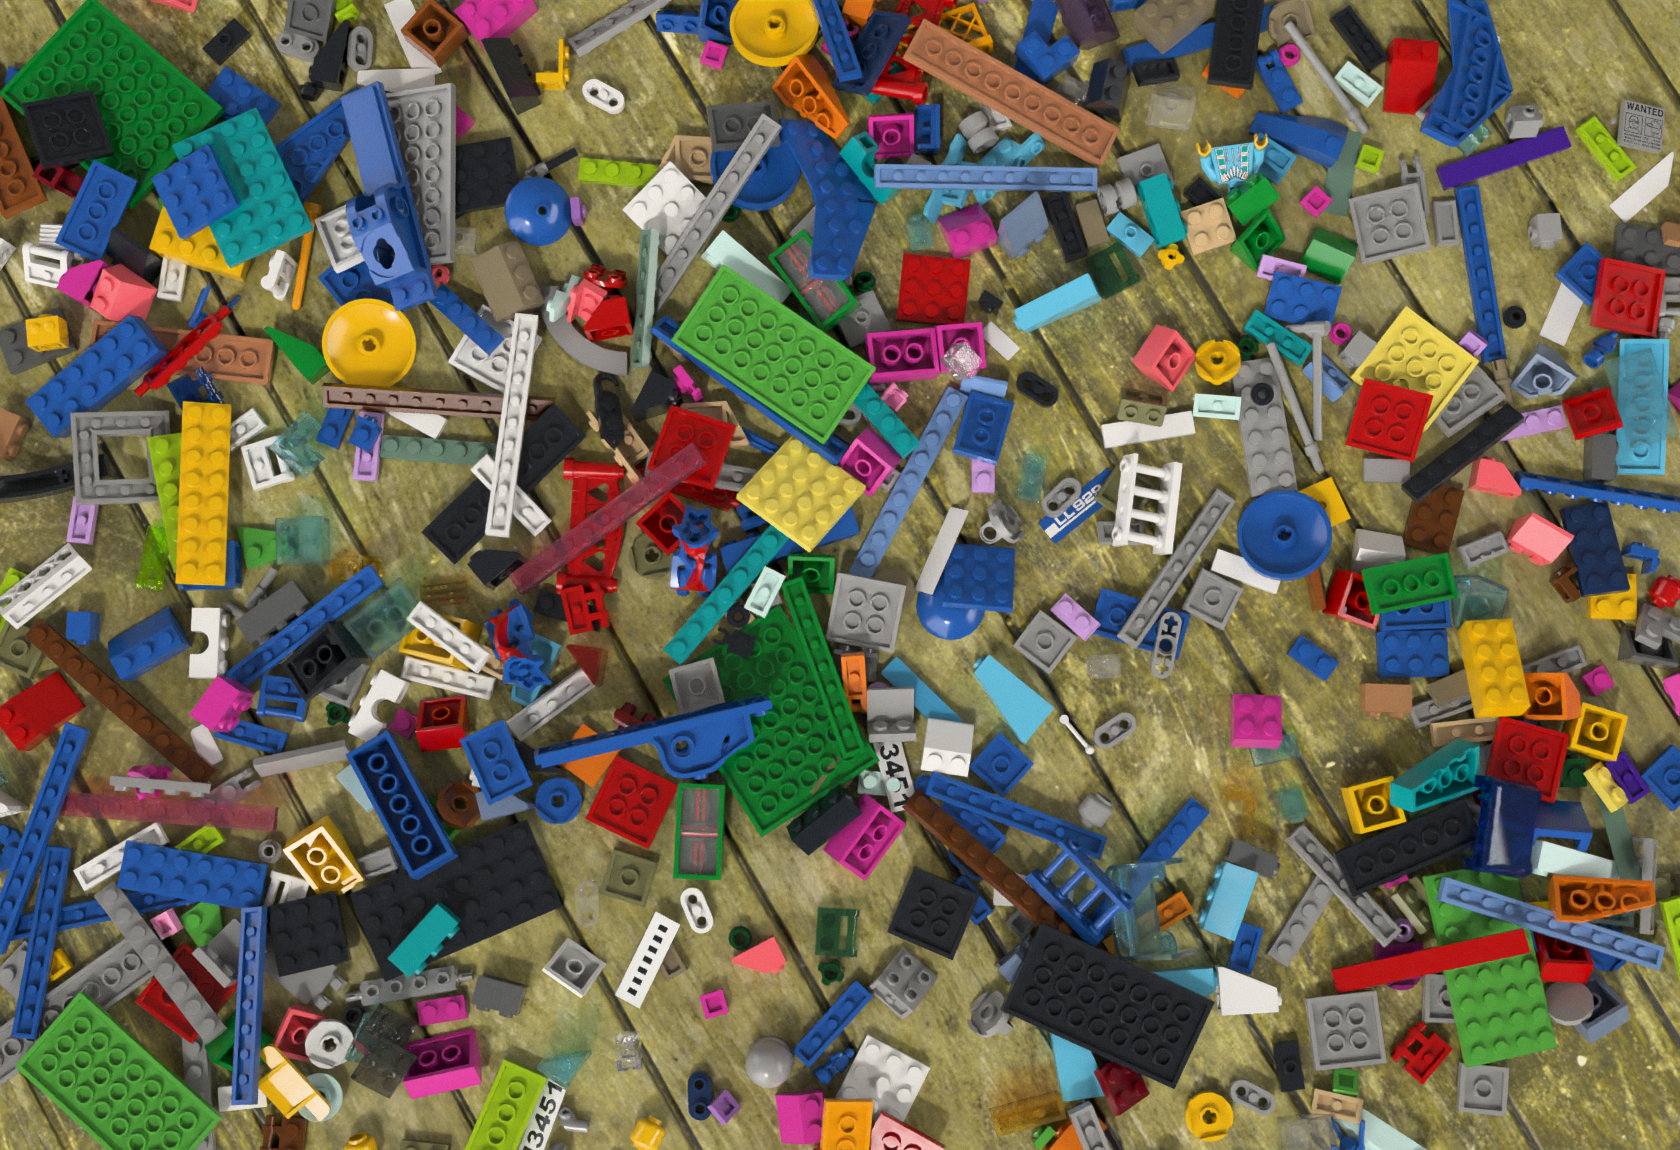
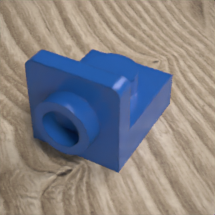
M366 414L364 418L357 415L355 420L358 422L348 443L371 453L382 428L377 425L378 420Z

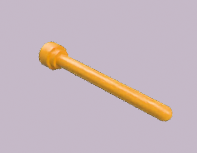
M305 202L304 208L313 227H315L314 219L321 216L323 207L316 203ZM314 230L303 235L292 300V308L296 311L301 308Z

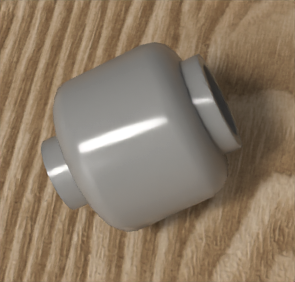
M1100 792L1088 794L1078 807L1079 814L1082 816L1080 818L1081 822L1090 828L1093 825L1102 827L1113 813L1112 801Z

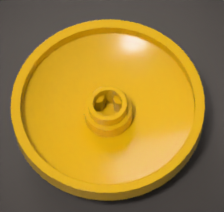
M739 0L730 16V33L734 46L747 60L761 66L779 67L789 65L796 55H806L812 49L819 34V22L811 0Z
M358 299L341 306L329 318L323 331L322 351L329 369L343 383L390 387L400 381L411 368L416 354V338L408 319L401 311H395L393 305L377 299Z

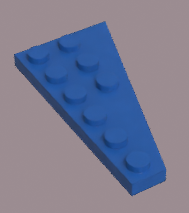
M356 86L354 89H352V90H351L350 92H348L347 94L352 93V92H354V91H356V90H358V89H360V88H359L358 86ZM341 98L276 145L277 151L302 204L306 202L351 138Z

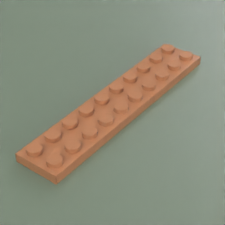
M923 19L903 57L909 63L1032 132L1038 133L1041 137L1098 169L1102 166L1120 130L926 19Z

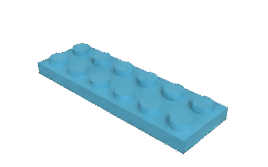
M1620 339L1617 409L1623 427L1616 429V442L1619 445L1615 458V464L1618 466L1617 475H1665L1670 339Z

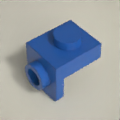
M1632 542V544L1622 547V556L1643 561L1641 574L1655 573V570L1659 567V550L1647 548L1646 544L1641 542Z

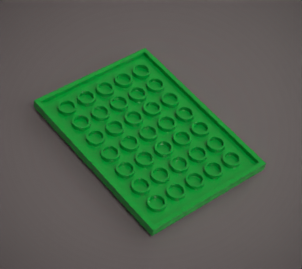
M86 0L0 91V96L22 115H24L22 103L93 91L114 152V156L95 160L139 181L128 205L132 210L155 187L151 178L172 166L174 162H179L172 145L209 129L225 112L217 102L97 0ZM93 160L80 162L79 164L88 171Z
M780 605L771 609L766 618L760 616L739 630L757 637L749 660L727 652L729 645L726 644L724 646L715 645L687 663L691 664L712 657L715 659L726 703L766 694L771 700L772 709L767 710V714L757 717L749 714L755 740L744 749L740 748L724 760L725 763L718 768L761 837L822 799L831 789H834L839 784L844 785L880 761L858 726L857 728L866 752L843 760L799 635ZM668 675L662 681L676 701L670 675ZM725 737L723 742H729V737ZM838 755L840 760L836 763L834 758ZM833 761L835 765L834 768L831 770L830 773H825L826 769ZM822 775H826L827 777L820 787L812 794L810 792Z

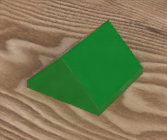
M1265 208L1230 248L1233 254L1256 272L1262 254L1271 256L1285 241L1283 233L1268 208Z
M1316 226L1299 264L1307 265V271L1340 285L1356 257L1358 245Z
M788 554V581L802 576L808 593L834 594L835 555Z

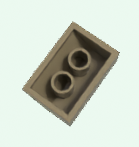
M518 240L497 245L470 261L496 323L515 318V313H536L544 303L543 296Z

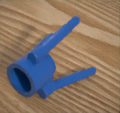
M210 284L206 288H202L194 311L187 322V325L193 328L208 316L202 312V309L211 289ZM237 295L226 306L231 309L241 296Z
M1329 1117V1121L1340 1140L1339 1147L1335 1144L1331 1145L1333 1150L1366 1149L1364 1145L1365 1120L1360 1121L1359 1141L1357 1142L1352 1137H1344L1333 1117Z

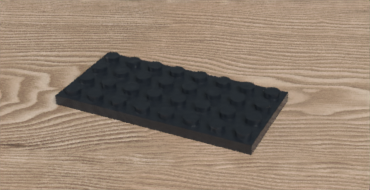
M528 819L457 848L456 851L459 857L419 880L410 878L407 870L349 894L385 982L404 974L387 958L440 901L461 919L457 925L460 929L451 939L446 937L441 942L444 947L435 957L430 954L424 961L426 964L563 906Z
M1040 922L1000 1009L1175 1089L1215 1002L1055 927Z

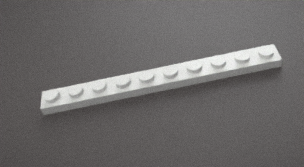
M515 313L485 534L489 536L510 537L538 330V315Z

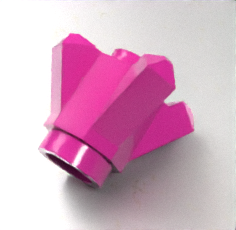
M151 763L145 766H133L128 771L127 776L165 779L169 778L172 771L168 766L155 767ZM134 787L139 800L148 796L156 799L161 794L160 789H155L154 793L139 792L140 788Z

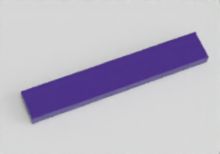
M1564 126L1538 134L1536 137H1529L1440 167L1436 170L1443 190L1446 191L1567 150L1571 147V143Z

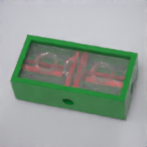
M802 229L769 255L768 258L820 330L827 333L862 304L844 280L810 279L808 261L811 256L812 236L808 231Z
M678 783L673 879L722 880L727 785Z

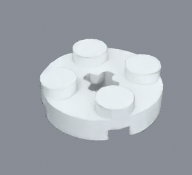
M322 1019L318 1021L308 1031L305 1038V1049L308 1058L314 1065L324 1069L334 1068V1066L346 1062L354 1049L351 1029L344 1022L337 1019ZM333 1038L336 1046H331L329 1050L325 1049L324 1040Z

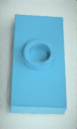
M1121 212L1117 214L1106 228L1108 234L1139 258L1155 240Z

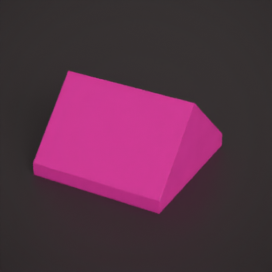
M913 113L868 115V133L880 147L874 159L910 157L912 153L914 154Z

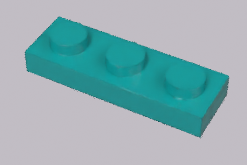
M1258 310L1254 311L1242 329L1264 345L1275 342L1279 354L1298 367L1303 364L1313 348L1312 345Z

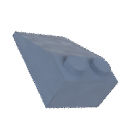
M1037 191L1001 219L996 242L1012 260L1017 256L1022 258L1030 251L1029 246L1034 242L1039 244L1047 236L1046 232L1049 224Z

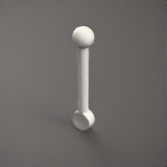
M1062 715L1059 718L1060 723L1065 724L1085 747L1087 754H1093L1094 747L1088 745L1070 724L1068 716Z

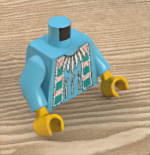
M1255 133L1254 142L1211 148L1208 140H1206V147L1202 149L1199 143H1196V148L1200 154L1202 170L1211 181L1217 182V185L1227 184L1228 192L1233 188H1239L1241 182H1245L1248 176L1258 173L1263 163L1265 147L1268 144L1267 134L1265 133V139L1262 141L1257 140L1258 136Z

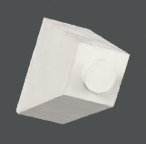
M1213 965L1214 972L1217 973L1218 986H1215L1217 1013L1223 1016L1279 1012L1282 999L1281 993L1277 991L1276 987L1223 966Z

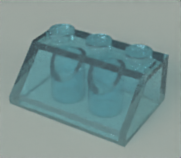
M399 577L344 618L343 625L374 660L416 628L406 619L419 603V600L402 578Z

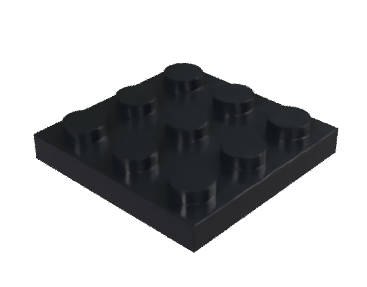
M93 91L21 104L43 170L114 156Z
M511 136L456 146L455 214L459 215L505 207L509 192L519 183Z
M914 866L887 933L953 960L980 894Z
M337 890L267 906V919L279 977L352 960Z

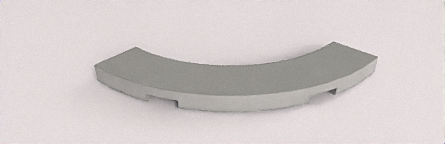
M538 286L544 299V303L540 307L543 320L560 347L573 359L599 372L628 376L627 352L608 350L593 344L567 321L566 313L555 322L549 321L550 312L546 311L549 298H554L556 290L561 291L560 286Z

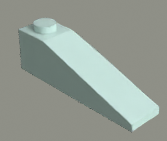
M1362 1108L1360 1121L1365 1120V1150H1427ZM1334 1118L1348 1137L1354 1138L1357 1142L1359 1141L1360 1124Z

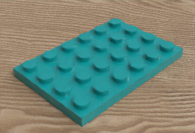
M257 108L172 145L179 161L206 144L211 145L241 204L239 208L209 225L230 268L315 230Z

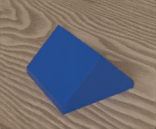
M702 0L698 23L700 41L707 42L709 40L718 44H734L730 33V16L738 2L737 0Z

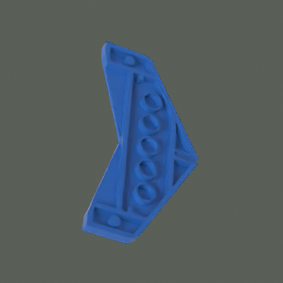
M1447 0L1453 69L1424 117L1420 132L1449 147H1456L1463 142L1512 95L1511 92L1513 91L1489 7L1485 0Z
M779 119L778 124L783 127L779 135L783 143H788L811 188L815 206L812 249L808 261L810 279L846 280L855 266L877 203H874L876 200L850 166L845 163V160L839 154L840 152L824 131L818 128L814 122Z

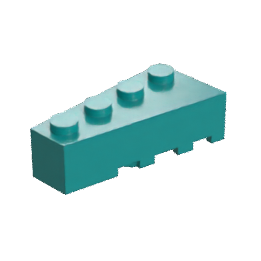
M1456 738L1391 781L1390 805L1413 813L1479 790V745Z

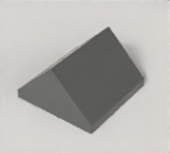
M1623 625L1617 661L1659 669L1678 667L1679 661L1670 639L1662 636V643L1655 650L1634 640L1635 627Z

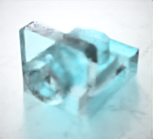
M918 214L910 216L908 221H904L912 251L934 246L928 218Z
M1300 787L1276 792L1283 820H1290L1291 824L1305 821L1304 816L1311 815L1310 810H1306Z

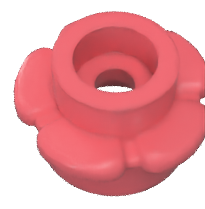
M441 264L432 266L431 270L435 285L441 286L442 283L445 285L450 279L449 269Z

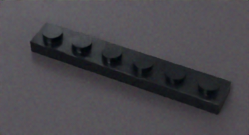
M1507 403L1403 483L1401 490L1419 504L1524 422V416Z

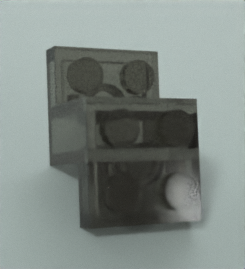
M380 1003L352 1044L364 1057L350 1077L363 1086L390 1099L417 1059V1056L405 1045L418 1027V1024Z

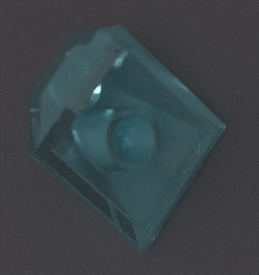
M1477 574L1454 575L1459 597L1451 599L1454 629L1460 628L1465 621L1502 619L1509 591L1507 587Z

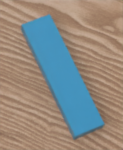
M897 656L880 673L894 687H913L914 707L927 719L929 717L963 722Z

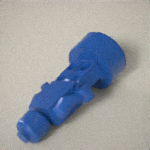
M1611 331L1608 336H1600L1597 340H1594L1593 345L1596 346L1588 350L1583 356V362L1588 367L1597 369L1604 362V356L1608 352L1614 353L1617 345L1615 340L1618 338V333Z
M847 1048L844 1053L839 1051L837 1054L830 1055V1061L826 1065L819 1066L813 1071L823 1086L832 1081L831 1078L838 1071L841 1074L844 1072V1069L849 1065L848 1058L850 1059L855 1055L854 1049Z

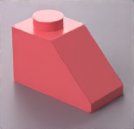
M1483 456L1473 462L1468 485L1469 489L1508 498H1515L1521 495V488L1504 463L1496 462V458Z
M775 935L732 957L734 964L765 974L769 971L772 974L785 968L783 964L787 962Z

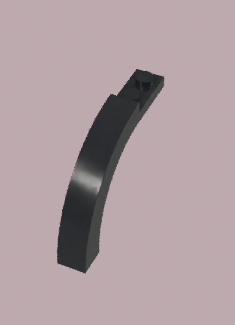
M104 453L99 454L100 480L113 477L108 455ZM73 462L35 472L0 476V504L37 499L74 490Z

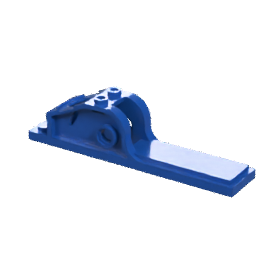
M376 81L340 97L364 187V195L356 196L347 201L346 215L352 239L358 251L361 252L375 285L390 289L395 311L402 312L438 298V293L383 83ZM392 248H393L394 251H395V259H394V261H393L392 254H391Z
M766 694L536 748L534 749V759L536 765L541 764L542 768L651 743L658 750L661 763L669 774L677 778L694 777L695 780L708 777V773L714 772L725 763L724 760L740 748L744 749L755 740L749 714H753L754 717L765 715L767 710L772 709V704ZM725 737H729V742H723ZM678 741H687L684 747H675Z

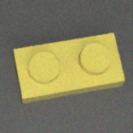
M1601 761L1583 773L1611 813L1620 809L1629 801L1623 789L1618 786L1610 771Z

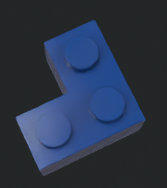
M1033 31L1017 44L1014 54L1039 84L1045 86L1077 61L1080 51L1067 35L1048 47L1037 32Z

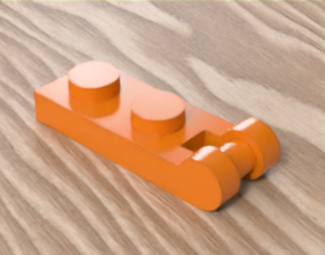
M864 652L841 654L843 690L851 712L867 714ZM860 699V703H851V700Z

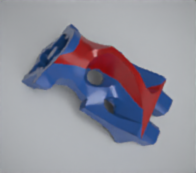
M686 504L682 524L673 525L672 532L679 539L681 548L680 551H674L670 588L676 589L677 594L681 596H687L690 591H698V595L708 598L715 590L718 564L717 553L706 554L712 541L717 538L719 529L711 523V509L697 510L691 505ZM702 524L703 527L700 529V527L697 525Z
M516 598L509 602L508 610L503 612L501 609H495L490 612V619L484 622V626L492 642V651L498 660L501 659L503 664L502 681L505 684L515 683L529 693L539 685L552 684L550 675L541 667L544 664V659L538 654L532 655L530 651L531 641L535 639L531 622L534 615ZM513 644H519V646L511 648Z

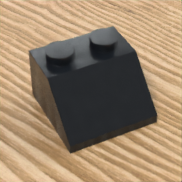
M1111 57L1094 63L1084 106L1117 122H1121L1131 82L1128 66Z
M114 226L111 229L106 252L113 259L111 264H123L152 285L161 273L162 261Z
M651 370L631 409L634 419L641 422L668 413L670 405L677 406L681 399L677 383Z
M484 549L483 551L475 552L470 557L471 561L467 565L486 587L494 590L525 565L528 560L519 552Z

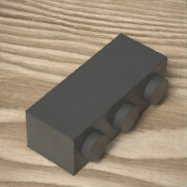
M291 580L234 622L250 644L261 646L272 638L271 635L283 630L291 624L290 621L296 617L299 618L314 604L299 583Z

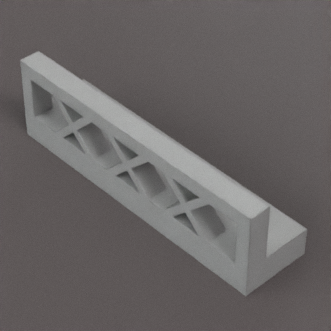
M1631 837L1632 842L1643 843V856L1639 859L1637 858L1638 864L1642 867V880L1654 881L1656 894L1658 839ZM1655 906L1623 913L1622 931L1653 935ZM1636 911L1640 915V928L1629 927V917Z

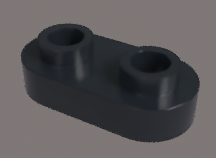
M1026 371L1017 378L1016 388L1018 392L1040 407L1050 408L1057 402L1058 390L1035 373ZM1029 381L1031 387H1024L1023 382ZM1045 393L1049 394L1050 400H1044L1042 395Z

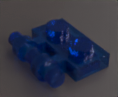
M203 366L194 370L199 377L198 379L193 381L189 373L166 385L181 410L183 408V401L225 404L223 401L224 396L221 391H217L212 383L213 378L210 373H206ZM204 386L210 396L204 399L198 388Z

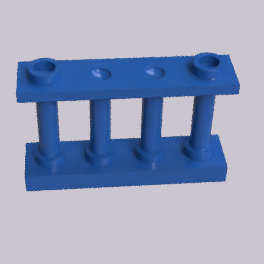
M1067 836L1058 843L1063 851L1044 871L1037 868L1025 880L1085 942L1096 946L1105 937L1102 933V928L1120 909L1127 913L1136 904L1128 892L1121 890L1081 850V846L1076 840L1070 839ZM1070 857L1080 868L1059 888L1051 881V877ZM1087 874L1097 885L1078 905H1074L1068 898V893ZM1105 892L1114 903L1095 922H1091L1085 916V911Z

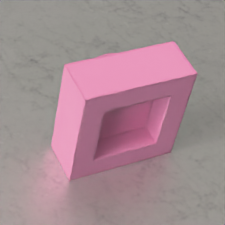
M172 908L150 919L161 940L184 928Z

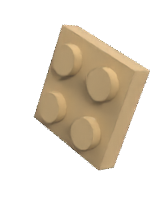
M1224 198L1179 212L1181 221L1186 223L1188 229L1186 236L1193 256L1234 243L1237 240Z

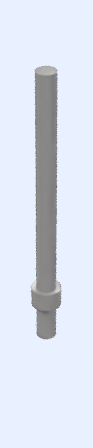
M1293 22L1287 23L1284 26L1346 111L1347 114L1345 115L1348 120L1354 122L1362 135L1365 134L1370 128L1360 116L1362 114L1357 106L1354 108Z
M1275 342L1267 344L1268 353L1306 446L1304 447L1305 453L1310 457L1315 472L1324 470L1318 454L1320 452L1317 443L1314 444Z

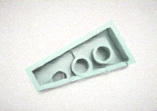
M724 230L719 233L700 256L718 271L724 264L781 304L792 292L785 282Z
M1515 837L1511 858L1514 859L1515 866L1531 869L1533 874L1547 877L1549 874L1620 879L1615 861L1541 840H1536L1535 845L1532 846L1528 844L1527 838Z

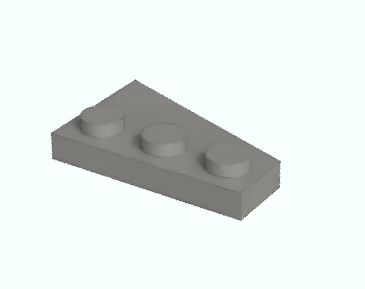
M1476 365L1435 418L1434 423L1449 438L1503 401L1506 395Z

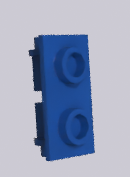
M662 9L657 11V32L699 34L698 23L700 13L698 11H682V15H678V10Z

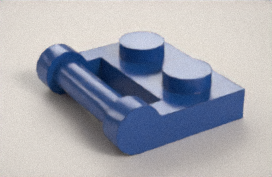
M263 675L257 716L266 717L270 715L296 719L297 722H305L308 701L303 699L292 680L285 677ZM268 700L298 703L297 710L268 706Z

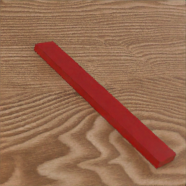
M1524 928L1334 968L1331 969L1337 993H1343L1531 953Z

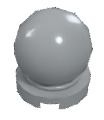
M778 1037L759 1038L751 1045L747 1052L745 1061L747 1075L754 1084L761 1088L771 1089L782 1085L787 1081L792 1072L793 1056L791 1048Z

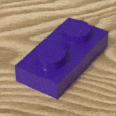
M1625 752L1618 753L1616 761H1606L1603 763L1618 786L1625 792L1629 800L1628 804L1636 802L1651 792Z

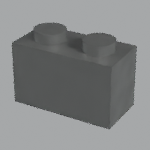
M482 973L478 975L471 1004L477 1005L476 1009L490 1012V1009L499 1011L500 1016L513 1018V1015L517 1016L521 1012L528 985Z

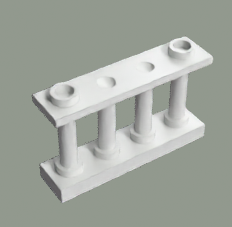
M1137 453L1123 456L1120 463L1121 477L1115 527L1112 531V546L1128 545L1129 540L1152 545V554L1155 555L1172 554L1183 463L1171 462L1163 464L1162 468L1139 464ZM1136 472L1160 477V491L1135 486ZM1133 496L1158 500L1157 513L1133 509ZM1131 518L1155 522V535L1129 531Z

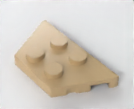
M675 135L654 177L671 161L691 183H713L710 173L712 154L710 137Z
M727 401L681 404L680 408L736 425V431L730 447L750 446L749 440Z

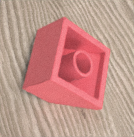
M123 264L114 265L102 270L89 307L109 320L122 322L129 315L142 317L145 321L157 288Z
M1156 324L1132 362L1142 374L1168 391L1173 392L1195 360L1196 353L1176 330Z
M1533 512L1516 519L1505 540L1511 551L1517 554L1523 553L1530 557L1529 560L1532 563L1542 566L1552 563L1573 540L1574 535Z

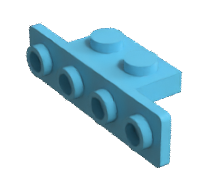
M956 133L942 165L978 166L976 163L962 161L968 143L961 134ZM932 189L929 200L924 206L923 214L931 223H936L944 204L963 208L970 190Z
M1033 133L1021 145L1005 136L977 165L1025 167L1045 148V144L1038 133ZM973 190L981 206L998 192L996 190Z

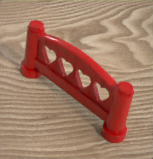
M900 0L893 13L907 15L910 12L909 7L912 4H918L926 13L910 18L911 24L919 29L923 19H926L939 26L944 8L955 9L958 0ZM916 33L902 37L900 42H905L909 46ZM896 47L871 93L913 100L914 104L924 105L929 91L928 82L921 81L924 70L904 60L905 54L896 56L894 54L898 50V47ZM894 61L900 62L907 69L895 75L888 74L889 70L892 69L891 63Z
M564 458L563 479L573 481L568 565L567 571L557 572L556 594H561L560 590L579 585H584L586 593L592 592L590 583L600 581L601 590H604L606 594H613V592L618 591V579L613 577V573L620 555L624 532V510L618 482L619 479H624L625 466L621 467L618 463L575 461V458ZM602 484H606L609 487L606 493L608 500L605 503L599 502L588 492ZM600 507H605L607 509V514L605 515L607 522L605 525L600 526L586 515ZM602 529L606 532V536L603 538L605 546L597 548L586 540L585 537ZM598 552H602L605 555L602 561L604 564L602 571H596L585 563L584 560Z

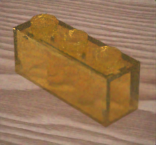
M1058 1090L989 1108L997 1137L1067 1118Z

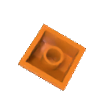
M1523 672L1531 705L1523 713V719L1571 720L1581 718L1580 693L1567 672Z

